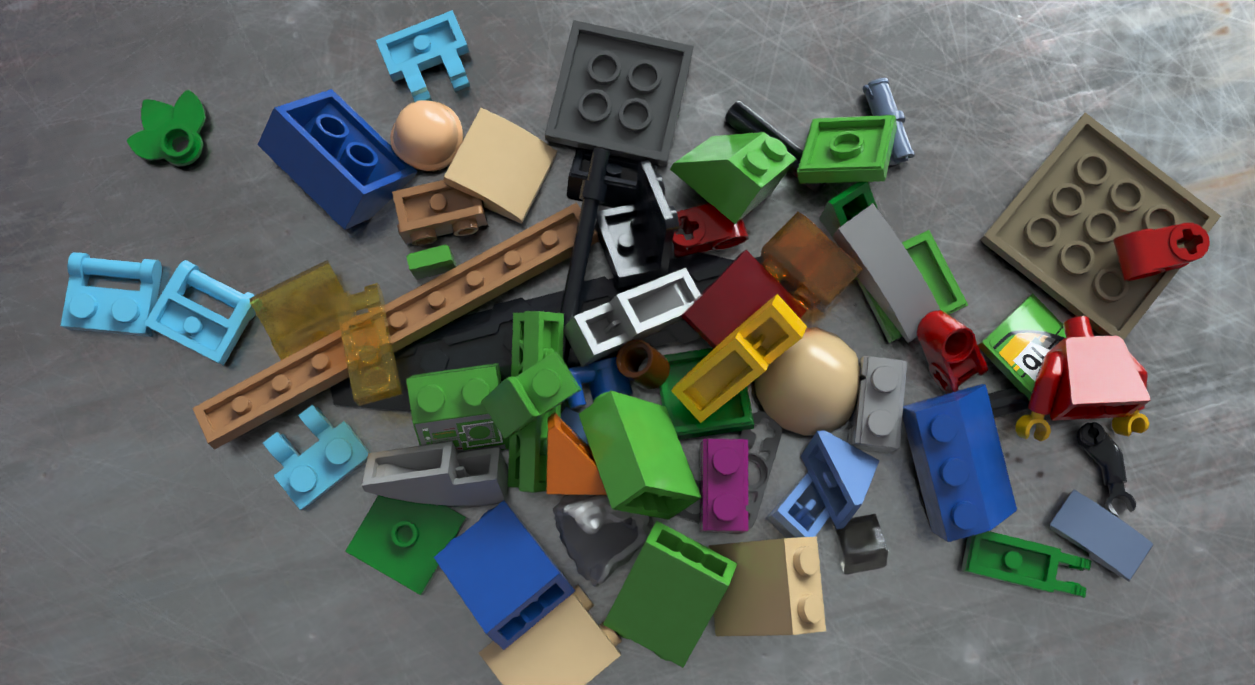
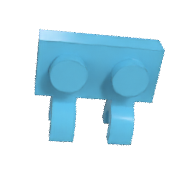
M453 10L376 40L392 81L395 82L405 78L415 102L419 100L432 101L421 71L441 63L445 66L455 92L470 86L466 71L459 56L469 53V48Z
M314 405L308 407L298 416L319 441L301 455L283 433L280 435L279 432H276L263 442L272 456L284 467L274 477L299 510H305L365 463L368 453H370L347 422L343 421L334 428L321 409Z

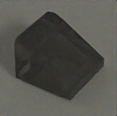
M876 514L851 518L847 525L841 529H836L833 523L844 574L879 569L887 565L888 548Z

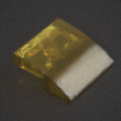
M328 260L249 298L250 304L268 333L272 346L280 360L359 319Z

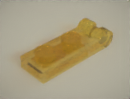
M375 283L365 286L364 291L350 295L349 291L335 294V304L354 401L358 406L401 395L402 391L384 309L385 302L379 284ZM368 308V313L356 316L355 311Z

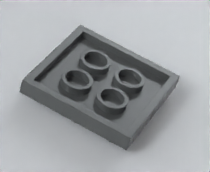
M573 20L545 131V140L593 151V148H602L610 151V155L642 162L649 161L651 164L667 167L694 46Z

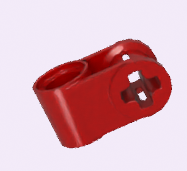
M710 203L678 211L679 229H683L685 234H692L690 240H686L683 234L674 232V256L681 257L697 252L705 253L713 250H724L744 243L749 237L743 218L734 224Z
M1192 222L1158 229L1139 230L1113 239L1124 281L1143 279L1162 272L1182 268L1190 262L1202 258L1210 246L1206 230ZM1184 244L1185 248H1178L1177 245Z
M941 310L932 311L922 318L918 325L917 337L929 363L930 374L942 391L946 394L956 392L960 385L973 376H982L987 373V363L980 353L975 334L970 328Z

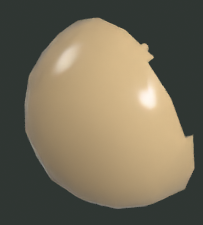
M818 327L806 328L803 338L770 363L767 370L754 380L756 396L766 414L782 428L804 436L815 435L817 431L821 430L830 433L844 426L853 413L859 390L860 366L854 350L837 334Z

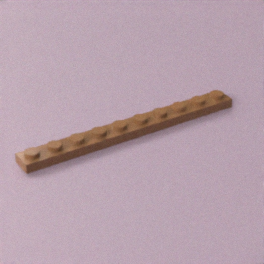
M577 202L193 407L192 409L207 443L213 449L219 448L568 259L572 255L581 208ZM595 229L591 246L599 242Z

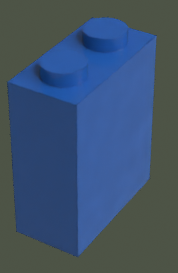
M505 501L485 512L478 522L460 536L452 539L442 551L434 556V559L481 628L503 650L575 592V589L533 534Z

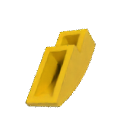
M776 294L703 358L671 391L701 423L762 375L770 363L802 339L807 326L783 299Z

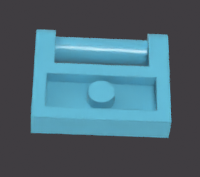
M71 253L67 265L69 280L60 326L71 330L151 337L153 329L145 326L144 323L158 300L162 276L161 262L151 259H144L142 263L90 258L87 253ZM90 275L140 279V291L88 286Z
M184 260L176 268L144 325L224 366L249 320L253 319L261 306V298L250 292L243 294L199 272L197 265ZM193 287L235 309L230 318L227 319L184 297L183 294L187 288Z

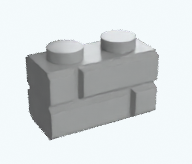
M863 356L859 360V390L856 404L850 417L849 423L853 427L849 429L847 443L860 450L891 453L900 447L907 361Z

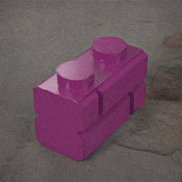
M703 439L700 443V494L702 497L700 499V532H748V511H746V506L748 505V440Z

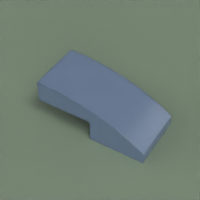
M1074 489L1050 523V530L1087 551L1089 558L1130 582L1153 547V543L1134 528Z

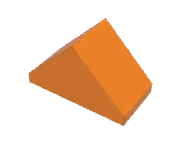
M554 412L548 417L546 494L607 495L591 448Z

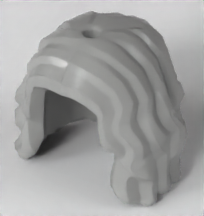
M566 495L553 508L556 528L560 533L559 538L565 545L568 556L576 561L578 573L583 575L585 580H591L592 585L595 587L604 583L616 568L625 565L631 560L634 553L644 545L654 526L651 516L613 510L607 495Z

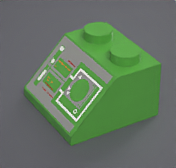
M499 363L417 374L406 379L412 422L420 446L453 441L457 453L500 447L501 450L509 449V438L504 439L481 402L502 382Z

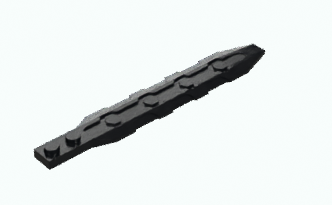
M822 241L755 258L791 295L831 285L834 281ZM697 252L670 259L668 274L686 268L701 294L734 260ZM605 276L584 281L577 315L608 303L617 294L648 282L618 288L614 278L607 279ZM564 290L524 300L521 297L494 304L493 308L459 317L331 386L333 404L343 407L411 412L406 379L412 375L499 363L501 381H504L506 378L511 377L513 313H524V311L560 313ZM681 319L642 340L650 346L656 347L675 341L682 344L701 339L702 337L684 319ZM570 347L567 367L581 366L572 347ZM619 351L600 360L617 357Z

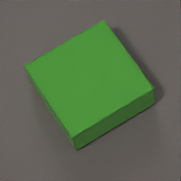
M446 244L410 253L406 256L409 270L416 280L442 274L457 267L454 255Z

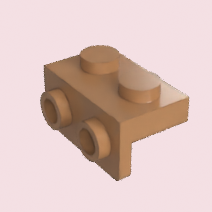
M444 180L392 192L399 221L397 225L398 232L405 244L412 242L414 246L427 245L435 242L437 236L453 233L455 236H466L477 232L479 226L487 225L482 200L446 185Z

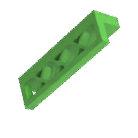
M543 311L513 313L511 377L518 376L553 352H558L563 360V313ZM561 404L509 437L508 487H517L522 492L546 491L548 417L555 412L561 418Z

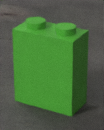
M610 390L597 396L593 404L578 414L613 510L669 520L702 498L666 406Z
M656 521L603 625L614 630L622 638L632 640L653 651L661 659L671 661L683 668L727 591L738 563Z

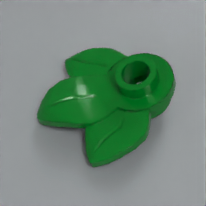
M186 90L178 98L174 107L156 100H143L141 120L144 130L133 134L127 139V143L132 151L145 160L166 159L169 163L176 166H186L196 161L203 149V141L199 132L206 120L205 110L199 98L192 91ZM188 141V146L183 151L177 152V146L181 142Z

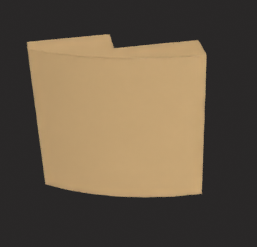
M480 108L444 175V182L448 186L483 200L484 208L522 224L557 156V151L518 125Z

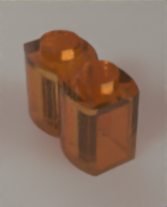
M799 211L761 250V256L764 259L762 266L777 281H781L784 278L796 288L793 293L796 299L810 311L817 308L824 313L852 285L863 270L851 256L832 242L821 229Z

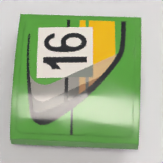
M1032 293L999 326L978 344V347L1030 401L1034 383L1044 356L1061 340L1065 339L1066 335L1062 323Z

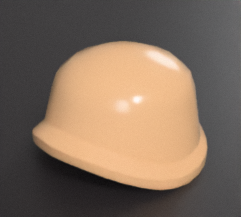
M419 100L410 103L401 110L392 127L390 135L391 147L397 157L412 167L424 171L441 170L451 164L463 142L461 122L451 108L440 102Z

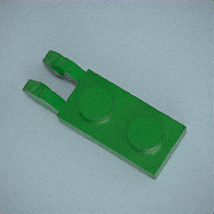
M987 531L968 537L961 571L1047 593L1055 591L1085 598L1086 587L1075 582L1056 580L1058 564L1068 566V568L1077 571H1089L1092 561L1083 557L1062 553L1060 548Z

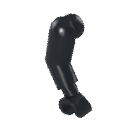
M1087 422L1079 428L1077 441L1102 469L1104 485L1108 486L1110 496L1105 500L1104 508L1118 517V513L1112 506V500L1119 498L1126 503L1127 509L1130 512L1134 511L1136 501L1131 494L1125 491L1124 483H1127L1122 450L1105 432L1102 425L1097 422Z

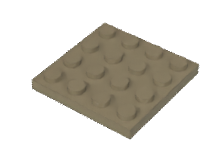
M1085 112L982 236L980 241L1077 317H1089L1091 328L1101 336H1119L1124 340L1179 269L1162 272L1143 279L1124 281L1113 239L1139 230L1158 229L1190 222L1200 225L1208 234L1221 215ZM1184 244L1177 245L1178 248H1185Z

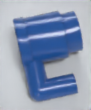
M617 357L600 360L584 367L568 368L581 388L580 392L567 399L570 409L586 405L581 385L583 383L589 384L593 401L600 394L610 390L633 396L630 380L621 374L617 368Z

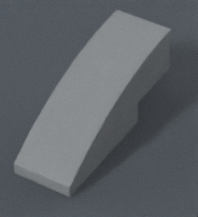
M871 204L839 227L833 238L857 268L856 276L909 343L917 337L918 325L922 318L932 311L940 310L909 253L875 205Z
M683 268L617 294L610 302L573 316L564 326L563 332L578 361L584 367L619 351L625 343L631 340H642L683 319L681 315L697 299L700 292L688 270Z
M453 441L368 453L362 487L364 492L423 504L447 506L500 504L502 501L506 502L508 467L500 447L457 453Z

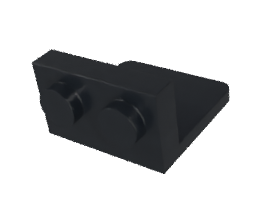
M649 161L639 162L634 204L601 210L597 214L595 229L618 288L653 281L667 275L669 261L674 259L675 255L673 237L674 232L679 231L678 214L674 206H668L665 199V186L660 173H654Z

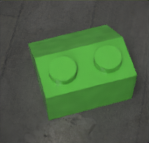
M765 132L711 136L674 162L670 170L736 224L771 195L796 161V158L787 151L786 146L780 140L770 137Z

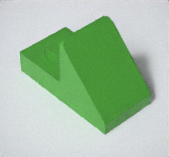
M553 352L518 376L506 378L481 402L504 439H507L580 392L581 388L559 353Z

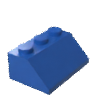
M332 89L274 107L257 144L344 230L372 218L393 198L392 192L404 188L418 172L414 167L397 157L391 145Z
M985 384L903 406L902 417L931 531L947 542L992 530L1017 511Z

